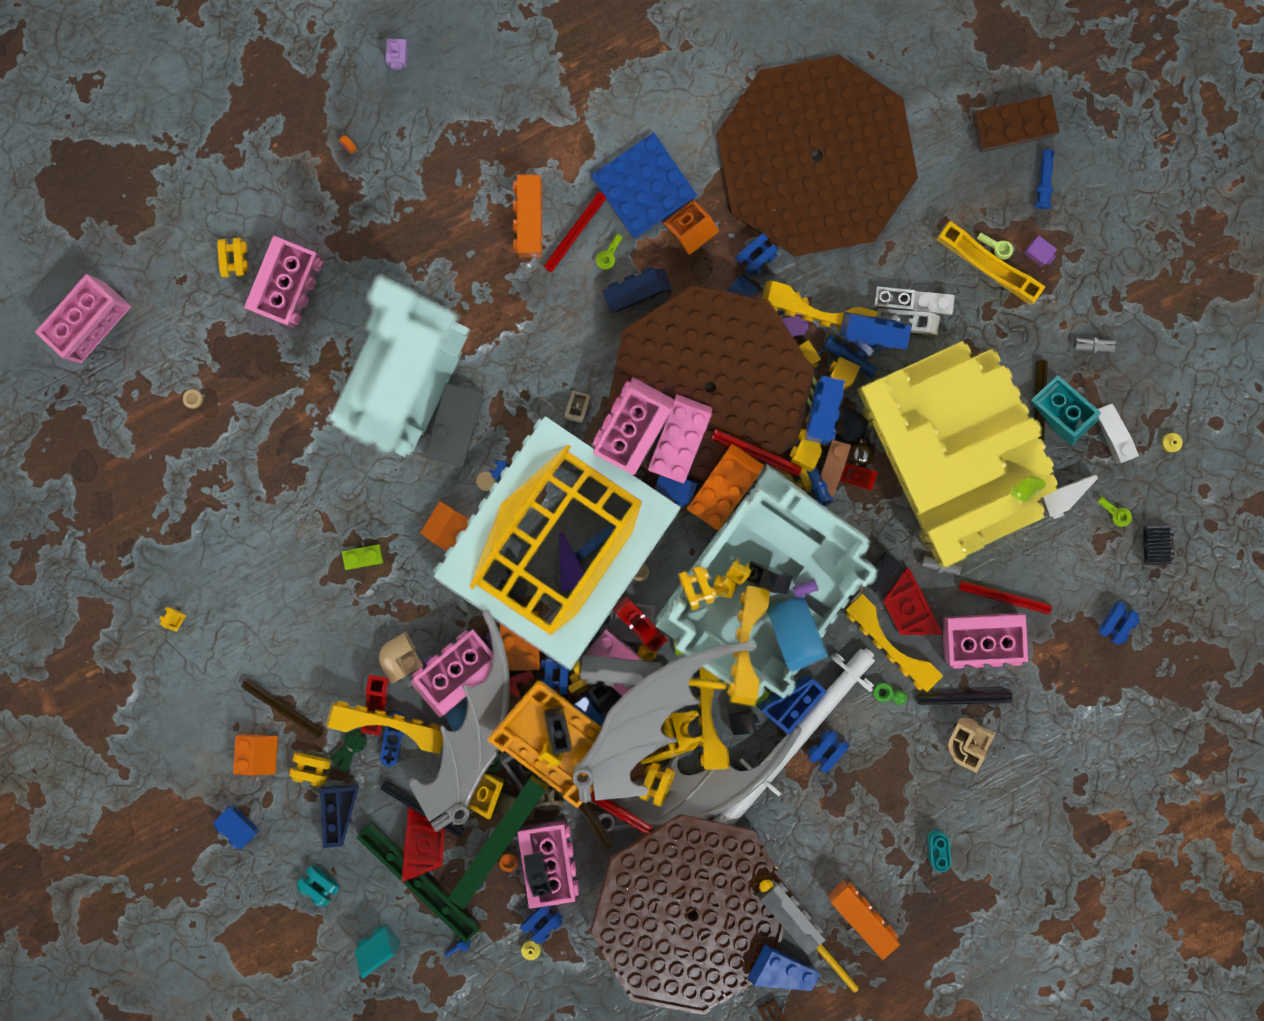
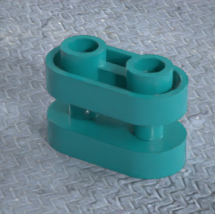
M933 830L927 836L929 863L936 871L945 872L951 866L950 841L942 831Z
M311 864L306 870L308 878L301 876L296 882L297 890L303 895L307 894L310 896L312 902L318 907H326L331 901L328 894L336 895L341 887L321 869ZM314 881L317 882L320 886H322L323 890L314 884Z

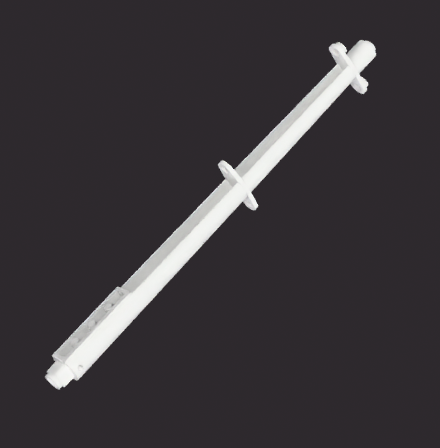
M860 648L846 665L843 663L845 659L838 653L830 656L832 660L844 669V672L797 725L801 728V733L782 763L749 796L728 810L714 816L711 820L735 825L766 787L778 796L782 794L771 782L854 684L859 682L870 693L873 690L872 687L874 685L866 678L862 680L860 678L875 661L873 659L875 655L867 648L864 650ZM791 733L784 737L761 764L768 761L784 745ZM739 759V762L748 770L753 769L744 759Z

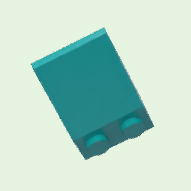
M1058 375L1031 400L1032 404L1054 431L1070 446L1075 444L1098 422L1101 414L1096 407Z
M388 924L384 927L380 925L372 931L373 935L368 939L364 937L356 943L357 947L354 953L362 979L392 958L401 944Z

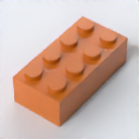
M517 175V180H513V191L517 195V200H513V210L517 214V219L513 220V228L515 234H517V238H514L513 241L515 253H518L519 258H542V179L540 175Z
M731 444L692 499L687 510L719 531L758 477L764 465Z
M843 880L827 894L830 902L878 956L884 960L900 945L897 940L899 936L890 925L885 926L884 918L877 910L872 911L873 907L864 896L859 897L860 893L851 882L847 884Z

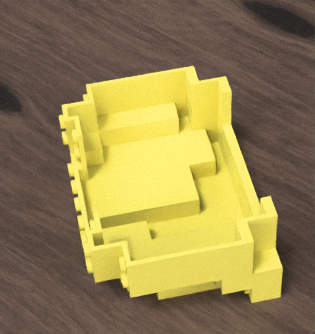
M963 341L857 390L865 408L861 409V412L869 421L868 427L874 426L921 529L917 530L922 544L924 548L931 549L938 566L944 568L965 559L967 555L984 548V545L1045 518L1043 515L1045 510L1041 502L1037 501L1057 491L1056 485H1058L1053 474L1050 475V473H1053V462L1049 456L1046 457L1044 452L1046 448L1042 439H1038L1041 436L1039 432L1041 431L1040 424L1037 420L1034 421L1033 418H1028V408L1025 403H1021L1019 398L1021 393L1018 387L1014 386L1011 381L1013 378L1009 368H1005L1004 365L1000 366V357L996 351L993 352V349L971 358V350L968 344H964ZM1036 477L1042 479L1046 484L1045 487L1030 500L1022 502L1017 500V497L1011 496L1012 487H1018L1024 478Z

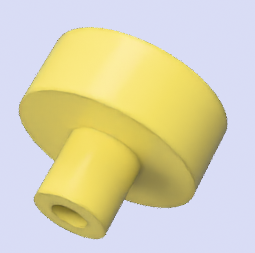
M1176 433L1166 434L1161 441L1162 448L1167 452H1177L1181 449L1183 443L1182 438Z
M532 940L525 941L521 949L523 957L527 960H535L539 957L541 952L540 944H535Z

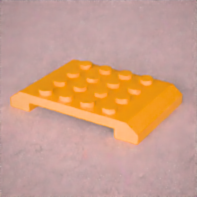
M538 680L490 734L488 741L500 751L507 752L559 791L564 799L578 808L583 801L580 802L578 787L574 785L573 767L578 762H581L589 752L602 727L547 684ZM562 706L565 711L572 750L563 752L562 761L557 767L554 765L548 767L547 760L543 759L541 762L538 760L544 744L548 740L550 741L544 711ZM580 773V774H578V775H579V776H586L587 774H586V773ZM594 784L590 786V792L594 790Z

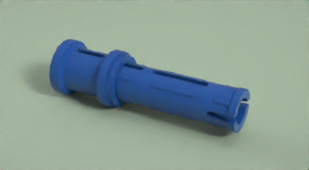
M1042 150L1040 182L1036 188L1037 202L1034 204V207L1037 209L1052 208L1050 199L1051 193H1053L1051 179L1054 150Z
M833 335L829 336L822 347L824 351L828 350L836 355L837 359L842 357L861 366L859 370L870 378L878 370V367L869 363L864 358L861 359L848 349L847 344H842L835 340Z
M815 466L812 472L806 470L812 484L811 491L815 493L818 503L824 507L831 504L834 498L830 496L827 489L828 485L822 480L817 467Z

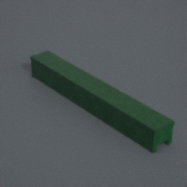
M534 774L527 781L451 892L448 900L463 910L545 793L549 784H544L535 778Z
M371 821L358 834L357 839L401 881L404 852ZM427 873L402 882L465 943L481 928V925L465 910L448 900L449 895Z

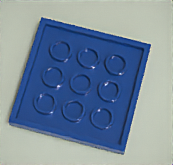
M654 132L591 175V178L606 196V200L634 240L697 197V194Z

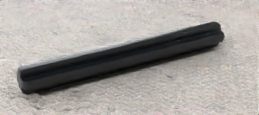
M1012 693L917 695L918 705L1012 703L1013 700Z
M388 781L383 782L380 788L382 791L426 817L416 798ZM440 814L439 816H437L436 818H434V819L431 820V821H434L435 819H437L438 817H440L442 814ZM451 822L443 827L458 838L465 832L463 827L457 824L453 825Z

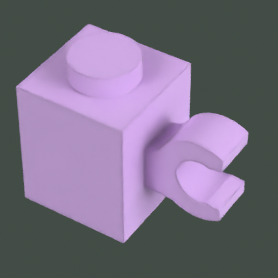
M387 39V65L391 66L390 68L392 69L407 67V40Z

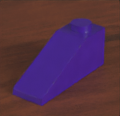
M559 533L561 591H573L584 576V570L564 533Z

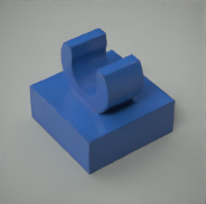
M861 340L856 343L861 348L856 355L861 359L878 355L882 350L876 343L874 346L864 344Z
M502 460L494 462L498 465L495 471L491 469L489 471L493 474L491 477L498 481L501 480L500 475L504 468L511 466Z

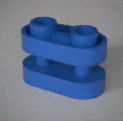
M764 233L735 257L739 264L745 261L749 265L745 269L749 275L753 273L756 276L764 269L762 265L766 261L771 263L778 257L776 252L779 250L773 244L769 248L765 244L769 238ZM759 248L763 254L754 260L750 255Z
M1117 601L1113 605L1098 629V633L1104 637L1110 633L1112 635L1110 641L1116 645L1124 644L1129 638L1128 633L1131 628H1135L1140 621L1138 618L1139 613L1133 609L1125 612L1126 605L1121 601ZM1122 618V621L1120 622L1118 627L1115 628L1114 626L1116 625L1118 620Z
M546 655V659H542L541 671H545V678H541V682L547 684L552 689H560V694L567 695L569 670ZM554 669H560V681H553Z
M826 730L819 739L821 741L817 746L814 744L807 752L809 754L807 759L813 764L817 760L822 763L819 769L825 774L850 746L844 739L840 743L835 739L838 734L834 730ZM832 746L834 750L828 757L824 756L825 751Z
M552 905L538 907L519 927L524 933H527L529 930L533 933L530 939L535 944L545 942L549 937L548 933L552 929L556 930L563 923L561 921L563 916L558 911L554 914L549 911ZM544 916L547 920L538 928L535 924Z

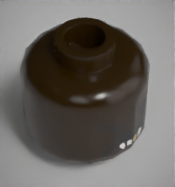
M858 438V441L851 443L848 458L852 461L853 465L867 467V464L872 463L875 446L869 443V439Z

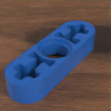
M609 523L575 553L581 561L586 558L604 540L612 535L616 526Z
M393 711L389 714V716H393L394 714L405 716L400 711ZM389 726L385 728L380 757L382 764L387 767L397 763L403 737L402 731L389 730ZM394 733L398 736L396 744L389 743V734ZM397 747V751L392 750V757H395V760H391L390 763L387 762L388 759L385 756L389 754L390 748Z

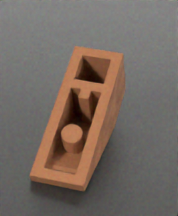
M831 440L820 472V476L827 483L828 492L832 497H834L851 445Z

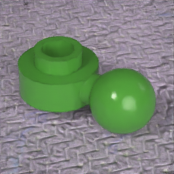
M880 682L873 688V696L879 702H888L892 699L899 706L907 702V694L904 691L898 690L893 692L892 687L887 683ZM880 689H885L883 695L879 694Z

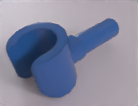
M461 939L454 948L444 953V955L448 957L459 949L465 952L471 943L469 941L465 943Z

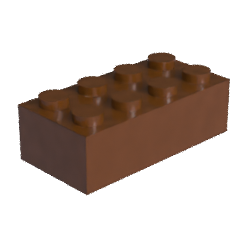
M1051 94L978 110L972 115L980 153L1054 137L1060 132Z

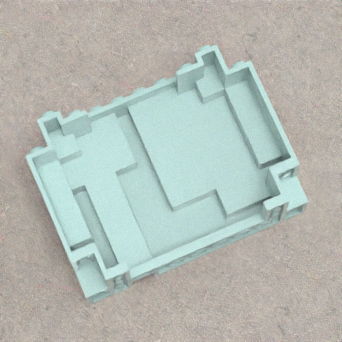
M378 277L368 298L372 302L371 306L374 307V312L366 326V329L370 331L369 337L330 419L335 421L333 425L343 429V432L358 437L359 440L370 444L372 441L378 444V449L386 453L391 450L403 457L406 454L411 456L420 436L424 435L442 397L445 383L448 384L462 355L461 350L471 330L456 323L459 318L456 314Z
M765 464L758 477L745 493V498L736 511H732L687 574L688 576L693 575V568L700 565L702 569L706 568L709 579H707L709 587H714L716 576L725 577L726 571L736 559H740L739 564L743 566L753 561L792 575L793 578L788 593L778 594L770 592L768 606L796 598L793 587L797 583L800 585L815 579L819 591L803 595V598L805 597L822 639L827 631L825 628L829 623L832 624L838 616L836 613L840 608H844L847 605L848 597L850 595L853 596L861 584L865 587L868 583L872 584L877 576L875 574L877 570L873 564L860 556L869 548V540L859 530L808 496L804 490L789 481L779 471ZM745 580L742 585L739 584L731 599L716 596L714 602L707 605L704 600L698 602L700 608L691 610L680 583L655 618L656 627L674 638L676 649L687 656L714 647L737 644L738 640L735 639V632L740 626L737 616L739 609L742 610V603H739L740 594L745 591L747 586L761 587ZM697 581L691 583L695 594L700 593ZM766 611L754 624L750 632L749 642H755L757 645L754 650H748L750 663L760 681L758 698L763 694L764 686L785 698L787 694L791 695L796 687L794 684L796 682L793 675H796L799 670L792 673L787 666ZM733 653L713 659L703 665V667L730 684L733 683V676H730L732 664H735L736 658L733 657Z

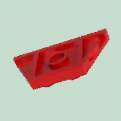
M906 568L882 600L899 635L943 634L910 568Z
M408 807L402 882L441 868L443 861L445 829L442 828L435 832L431 826L432 821L429 822L426 817Z

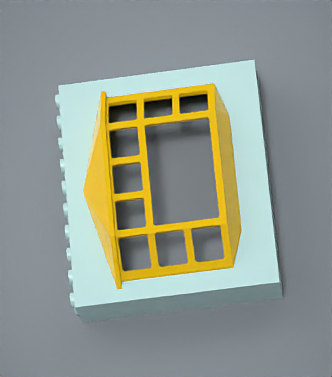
M545 416L543 420L539 419L533 427L534 433L532 436L528 435L522 443L523 449L520 452L517 450L513 455L511 466L504 468L500 475V482L493 484L489 490V498H484L478 506L479 512L477 515L473 514L467 522L468 528L466 531L462 530L456 538L457 544L454 548L451 546L447 550L445 561L443 564L439 562L433 572L435 573L434 578L442 585L482 612L489 610L495 621L571 671L573 665L581 657L681 507L629 472L595 455L592 447ZM564 460H567L583 471V474L572 488L553 476ZM588 476L608 488L597 504L592 503L577 492ZM549 481L567 493V496L554 514L535 502ZM612 493H616L632 504L621 521L602 509V506ZM575 498L615 525L616 529L569 598L565 599L525 572L524 568L571 499ZM530 507L549 518V522L536 540L517 528ZM512 533H515L532 545L518 566L499 554ZM494 559H497L514 571L502 591L483 579ZM519 576H522L538 587L536 594L526 608L507 595ZM544 592L563 604V607L551 624H548L532 613L534 606Z

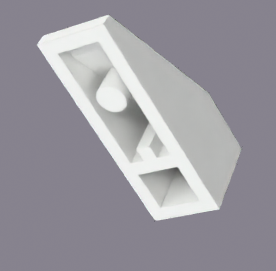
M878 308L877 317L911 326V333L938 334L939 315L931 312Z
M1113 403L1099 408L1098 410L1101 414L1098 422L1115 464L1138 457L1134 442Z
M1091 475L1057 488V491L1040 498L1046 517L1056 519L1064 516V512L1068 511L1098 479L1097 475Z

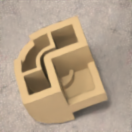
M406 631L388 641L379 653L380 666L386 677L389 678L390 684L423 666L414 650L416 647Z
M960 718L948 744L953 760L959 765L977 773L995 736V732L978 725V721Z

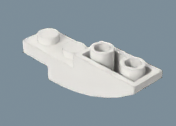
M877 287L875 306L896 310L953 315L955 295Z

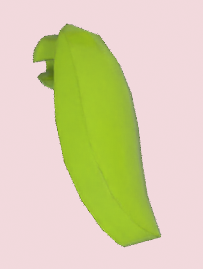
M1024 478L1018 487H1012L1011 496L1017 497L1019 501L1026 502L1042 490L1046 484L1040 478Z

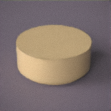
M190 389L184 393L183 403L188 408L196 409L202 405L203 395L198 390Z
M482 472L478 475L476 483L481 490L489 491L496 482V479L491 477L493 474L490 472Z
M645 563L633 578L634 580L643 581L648 577L649 568Z

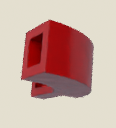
M627 596L612 609L653 653L668 641Z
M369 675L365 693V707L368 708V711L375 712V709L386 712L389 678ZM366 725L361 728V733L381 736L382 725Z

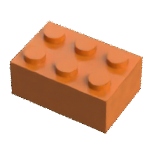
M532 611V613L539 617V611ZM500 624V635L503 640L509 671L540 670V650Z

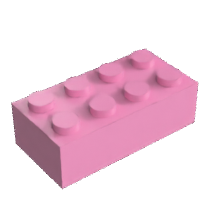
M676 394L672 410L665 421L649 462L648 470L685 483L712 415V407Z
M606 629L585 653L586 655L644 661L609 629ZM616 683V686H612L622 696L631 689L624 687L623 683Z

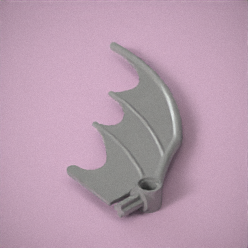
M484 610L483 616L488 624L493 646L491 671L487 679L482 683L471 687L463 685V690L467 697V714L460 729L450 732L444 726L440 727L443 736L441 766L436 779L429 784H421L415 778L409 781V787L429 822L445 812L431 822L435 832L450 822L453 825H460L467 821L469 817L467 807L484 773L499 752V749L488 741V737L505 719L509 711L510 677L508 660L503 640L489 610Z
M737 643L690 654L660 668L631 688L609 710L601 731L583 760L573 767L574 785L578 787L580 802L584 801V803L591 801L590 786L594 784L595 801L646 795L648 788L634 784L630 779V772L637 763L661 746L677 741L676 738L665 736L661 732V726L664 720L677 709L700 703V700L695 699L689 689V680L701 666L713 659L739 651L754 650L757 646L756 643ZM580 773H586L587 775H586V776H579L578 774H580Z
M795 727L788 740L768 761L748 771H738L730 765V769L705 770L695 775H683L678 769L680 755L675 756L671 762L661 768V772H665L667 768L675 770L674 780L662 807L653 804V797H650L648 801L640 799L639 796L610 800L656 828L680 813L704 819L712 818L745 799L767 780L782 763L801 733V728ZM646 777L632 782L640 785L644 783ZM657 779L654 787V790L656 791L661 782L660 779ZM594 809L602 825L606 818L611 820V827L608 829L604 827L607 833L633 828L605 809L602 812Z

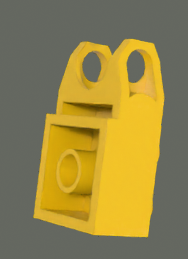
M698 711L674 712L670 714L662 723L661 732L665 736L676 738L677 741L661 746L642 759L641 764L657 763L692 751L700 743L705 742V737L693 738L688 732V725L699 715Z

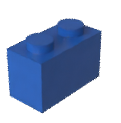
M659 475L654 490L666 498L673 499L676 505L685 507V504L690 505L697 483L689 480L681 483Z
M233 804L213 823L216 826L215 830L220 835H225L229 839V844L239 850L245 847L260 831Z

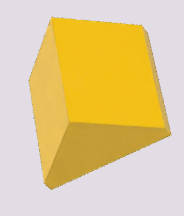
M485 772L472 795L468 808L487 819H491L505 779Z

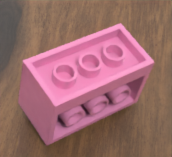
M273 235L244 308L295 328V325L298 326L301 321L302 315L300 313L302 308H305L308 304V293L315 287V276L323 267V258L316 252ZM289 281L290 284L286 287L285 284Z
M86 274L35 333L62 358L81 364L131 306L105 281Z
M633 377L630 382L626 381L620 394L621 399L617 397L611 410L612 415L608 413L601 428L603 431L599 430L592 446L595 447L593 451L595 455L635 475L669 416L674 399Z
M1021 613L942 617L944 662L949 664L950 667L965 668L964 665L967 664L974 668L984 667V664L999 667L1003 666V663L1019 666L1023 665L1022 662H1028L1026 615ZM1006 639V643L1002 645V640ZM965 640L968 641V645H966V647L963 646ZM984 640H987V644H985V646H983V645H982L983 641H984Z
M465 630L456 638L457 643L455 645L451 642L441 651L443 655L440 657L435 655L426 663L428 667L425 670L421 667L411 676L413 680L410 683L439 718L466 697L463 685H467V687L478 685L487 679L491 671L493 653L474 630L470 632ZM465 654L471 656L472 662L465 660ZM450 667L457 669V675L450 672ZM435 679L442 681V688L435 685Z
M565 819L525 824L518 830L529 909L575 902L576 896L579 895L578 880L574 881V876L577 873L576 863L571 861V857L574 854L573 844L568 841L571 835L570 824H566ZM546 841H549V842H551L552 844H551V846H547V845L544 844V843H545ZM543 852L552 893L533 897L526 877L523 856ZM552 860L555 863L554 865H550L548 861ZM554 879L558 882L556 884H553L551 880Z

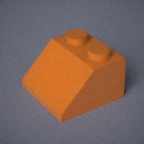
M693 199L662 222L689 255L719 232L711 216Z
M439 501L420 534L447 551L451 546L454 548L457 544L456 538L462 530L466 531L469 518Z
M246 733L236 735L233 774L251 776L276 774L278 736Z

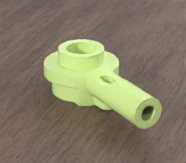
M983 233L979 234L977 239L992 247L995 256L999 259L1006 260L1013 254V246L1009 241L997 242Z

